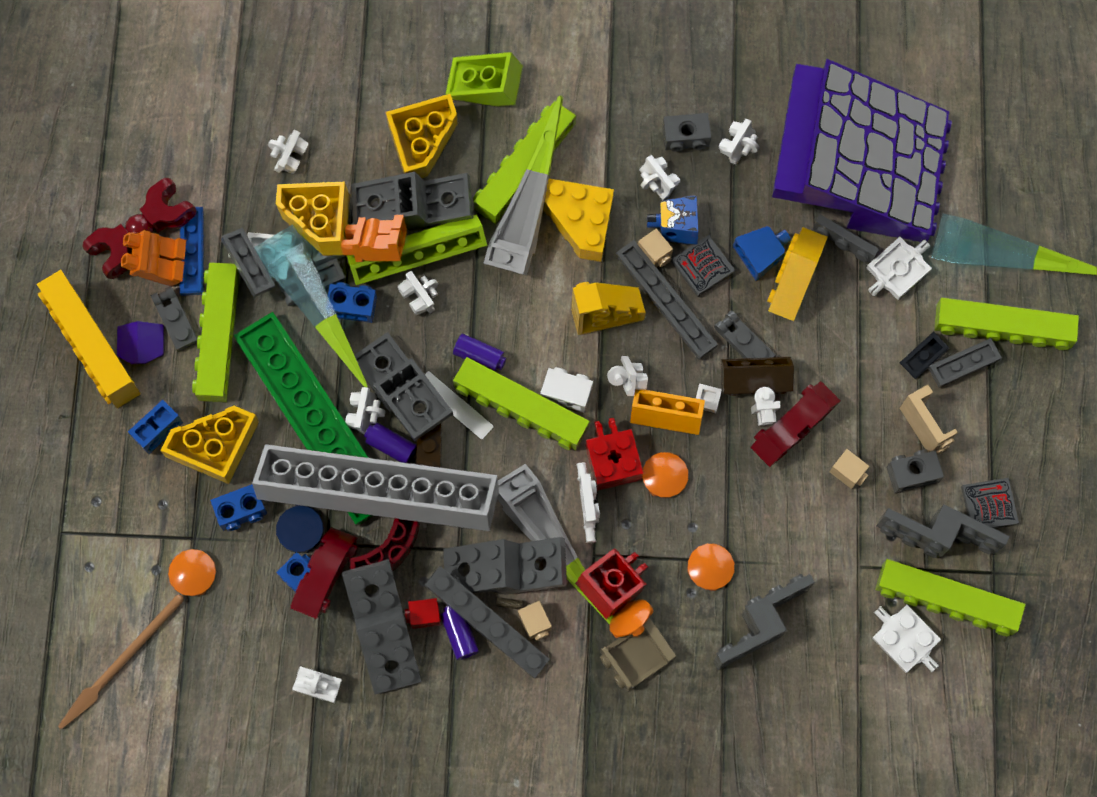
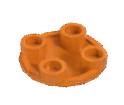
M670 452L655 454L645 462L643 467L644 474L642 480L653 496L672 497L682 492L686 487L688 469L685 462L675 454Z
M704 544L691 553L687 572L697 586L705 590L716 591L731 581L734 574V561L731 554L724 547L717 544Z
M190 549L182 551L170 564L169 580L177 592L187 596H200L205 594L214 582L216 566L211 557L201 550Z
M635 600L627 603L612 617L609 625L610 632L615 638L631 634L635 637L640 635L645 629L643 625L654 611L652 606L646 600Z

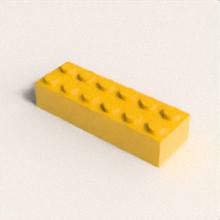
M62 270L37 283L41 292L37 293L46 305L50 315L58 324L62 334L73 348L72 350L82 362L84 369L96 384V388L108 405L113 403L118 409L139 396L141 393Z

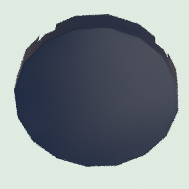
M294 506L287 509L279 517L276 525V535L281 545L288 551L295 553H306L313 550L321 542L324 525L320 516L313 509L306 506Z

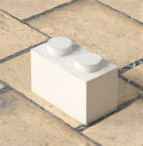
M548 368L540 395L562 407L585 413L593 381L582 374H577L576 376L568 374L562 368Z

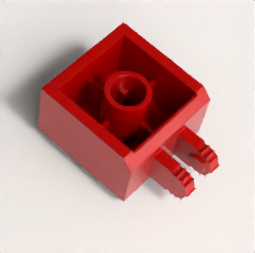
M614 418L608 419L611 434L604 435L602 424L600 421H596L594 425L597 437L586 440V452L597 491L640 481L644 474L632 429L618 432ZM611 457L618 458V463H614L613 460L608 459H610Z
M616 548L611 550L582 572L575 583L606 620L638 596L647 585L640 575L648 569V566L644 563L636 570L630 566L639 557L636 552L624 559Z

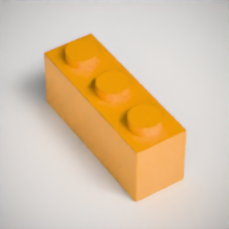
M636 389L630 423L699 435L705 400Z

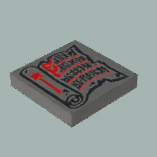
M709 235L700 240L698 244H694L674 257L671 261L697 297L735 273V269Z
M1009 478L961 486L967 516L992 528L1019 524Z

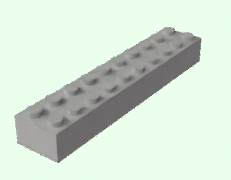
M266 444L252 483L258 500L490 531L499 494L497 475Z

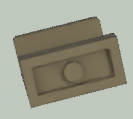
M650 617L643 625L645 628L643 633L636 637L632 634L620 637L607 647H603L600 651L602 654L600 660L607 669L611 667L616 674L613 677L615 682L621 689L625 687L627 692L676 658L675 653Z

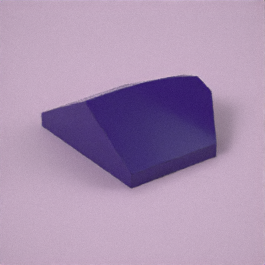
M136 321L117 326L118 358L131 364H146L158 357L164 356L163 324Z

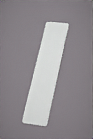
M428 371L425 374L451 408L453 416L480 439H483L494 426L431 372Z

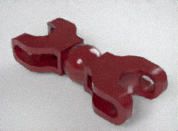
M163 178L148 189L146 202L139 209L142 214L131 216L126 221L125 228L122 224L115 228H98L84 240L83 249L90 255L96 256L105 250H111L110 257L102 266L103 273L108 279H115L128 270L121 267L122 256L125 253L132 254V248L123 245L124 235L129 232L140 233L144 230L154 233L155 229L159 233L166 228L179 229L196 215V207L188 201H182L175 206H168V201L176 193V185L172 179Z

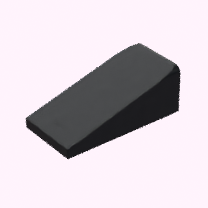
M933 331L899 363L914 379H917L930 365L934 364L949 351L950 348Z

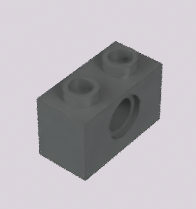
M708 113L663 117L662 129L665 150L678 152L686 148L701 150L709 147L711 132ZM688 131V132H690L692 135H691V136H684V135L682 134V132Z
M927 449L915 452L914 456L907 458L905 455L892 458V461L887 466L894 493L939 483L944 478L936 450L928 452ZM914 465L918 467L920 473H911L909 466Z

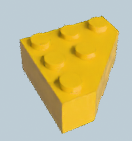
M451 94L386 112L387 123L404 174L416 172L421 178L427 177L458 125L457 112Z
M548 179L543 210L550 216L556 228L565 240L570 243L579 258L602 262L614 189Z
M345 182L277 184L276 206L282 219L323 256L343 255L341 243L342 240H346L345 228L348 225L350 195Z
M802 227L800 234H794L775 280V283L779 284L777 290L772 289L767 302L771 303L769 312L792 321L795 320L828 238L827 236Z
M582 282L573 287L571 311L578 335L645 319L646 313L639 287L596 282L591 284L589 282Z
M231 406L220 413L210 414L194 420L193 423L171 429L160 451L168 459L229 484L259 420L255 414L237 406Z

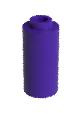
M463 333L459 336L453 350V355L462 359L468 357L495 372L503 369L507 359L504 357L503 351Z
M376 423L374 426L370 425L364 434V437L367 438V444L401 463H410L417 451V444L379 423Z
M449 606L443 609L444 613L440 616L456 660H463L479 653L469 623Z

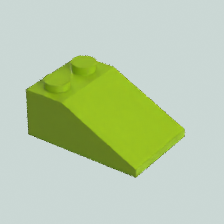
M512 52L453 57L445 95L451 94L454 100L491 106L515 105L523 65Z

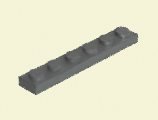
M634 240L616 252L615 256L699 360L717 348V342Z
M441 566L436 569L424 584L425 587L532 678H535L550 660Z

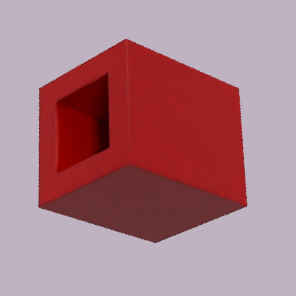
M437 598L408 602L409 608L405 609L406 623H411L412 629L441 626Z

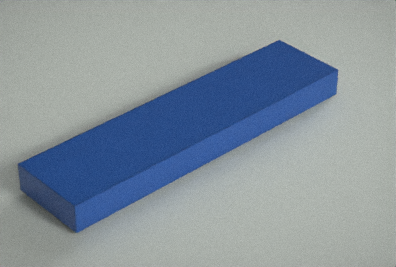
M196 207V215L180 228V238L186 240L185 259L182 260L184 262L183 280L180 282L181 296L202 295L204 292V208Z

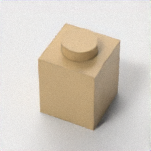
M657 229L638 241L639 247L655 267H663L671 261L673 248Z
M846 449L831 468L830 473L852 489L855 484L861 486L868 477V474L865 472L869 465Z
M540 601L518 610V616L529 640L535 638L536 641H539L549 636L548 632L551 631L552 626Z

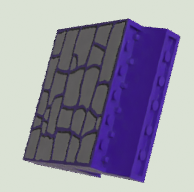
M826 59L824 68L796 64L772 197L852 212L847 229L896 238L901 237L902 239L918 242L926 240L928 242L929 238L935 235L937 223H934L933 220L934 215L938 214L940 202H936L937 194H941L943 182L939 181L940 174L944 173L946 161L942 159L943 153H947L949 141L945 140L946 133L949 134L952 120H948L949 111L829 59Z

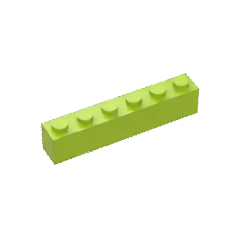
M556 101L550 107L547 105L543 109L538 122H533L530 125L526 137L517 141L514 146V152L502 160L501 168L498 172H493L489 176L483 190L479 189L473 198L474 210L494 224H497L505 214L537 148ZM563 106L561 108L554 151L576 125V115Z
M476 214L473 215L472 219L450 222L407 235L401 261L363 260V262H356L354 255L346 256L355 284L359 285L487 246L482 224Z
M209 262V269L205 270L204 283L207 284L206 292L202 293V305H205L204 313L200 314L199 319L202 335H198L197 349H200L199 357L195 358V371L198 372L197 380H193L192 392L195 393L199 401L227 403L240 272L235 264Z
M940 298L936 305L934 331H941V334L944 335L957 333L964 334L963 336L967 338L980 336L986 337L987 340L991 338L992 341L1002 339L1009 340L1012 344H1022L1025 342L1032 343L1035 347H1045L1048 345L1055 346L1058 350H1068L1077 342L1079 315Z
M466 357L453 380L455 390L459 394L466 397L470 395L476 398V402L484 407L491 406L497 409L496 412L505 418L510 416L516 419L520 426L527 429L531 427L537 430V434L545 439H550L551 437L558 441V445L566 450L572 448L576 451L589 428V420Z
M886 559L882 564L875 588L884 597L891 599L898 597L904 599L903 602L911 606L923 605L927 607L926 610L932 613L940 614V612L950 614L949 617L957 621L965 619L973 622V626L982 629L990 627L996 629V633L1003 636H1010V634L1013 635L1018 632L1025 608L1024 603Z

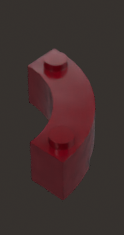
M822 381L815 386L812 384L807 386L801 393L803 397L769 429L765 430L763 428L754 436L756 441L750 448L769 467L787 454V451L811 432L808 427L810 429L814 428L841 401Z
M394 518L387 539L373 551L359 557L350 558V570L388 559L392 572L396 570L411 552L418 536L420 522Z
M333 527L328 530L321 541L325 544L321 545L318 550H315L308 563V568L311 570L305 574L303 580H300L290 609L315 619L323 613L326 614L331 600L328 598L341 571L350 558H354L357 553L358 546L355 544L358 537Z

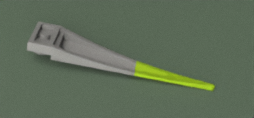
M562 96L557 98L527 170L489 242L484 264L523 275L528 273L532 255L535 254L562 108Z
M524 464L498 480L499 494L497 500L503 506L502 510L531 541L556 537L565 538L567 580L603 617L575 584L585 569L560 525L537 477ZM613 615L606 620L609 624Z

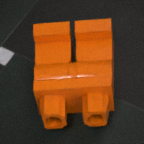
M394 215L393 220H379L376 218L366 220V217H359L357 224L346 225V240H342L341 243L343 255H354L356 262H363V260L401 261L403 246L407 236L404 215Z
M145 230L140 233L129 232L124 235L123 245L132 248V254L125 253L122 256L121 267L130 270V275L139 276L167 286H174L182 282L184 262L182 260L185 259L186 249L185 239H171Z

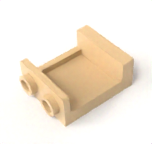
M926 385L908 395L900 410L924 448L928 452L936 450L937 454H940L950 448L949 445L955 442L953 438L958 432L954 429L947 434L942 433L925 406L926 401L933 393L929 385Z

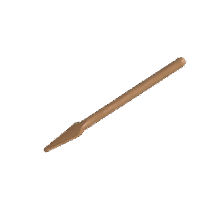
M176 595L91 687L85 688L59 724V729L64 728L96 702L98 693L181 605L184 601L182 595Z

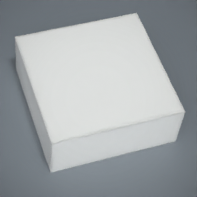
M699 383L696 399L705 400V411L716 413L722 389Z

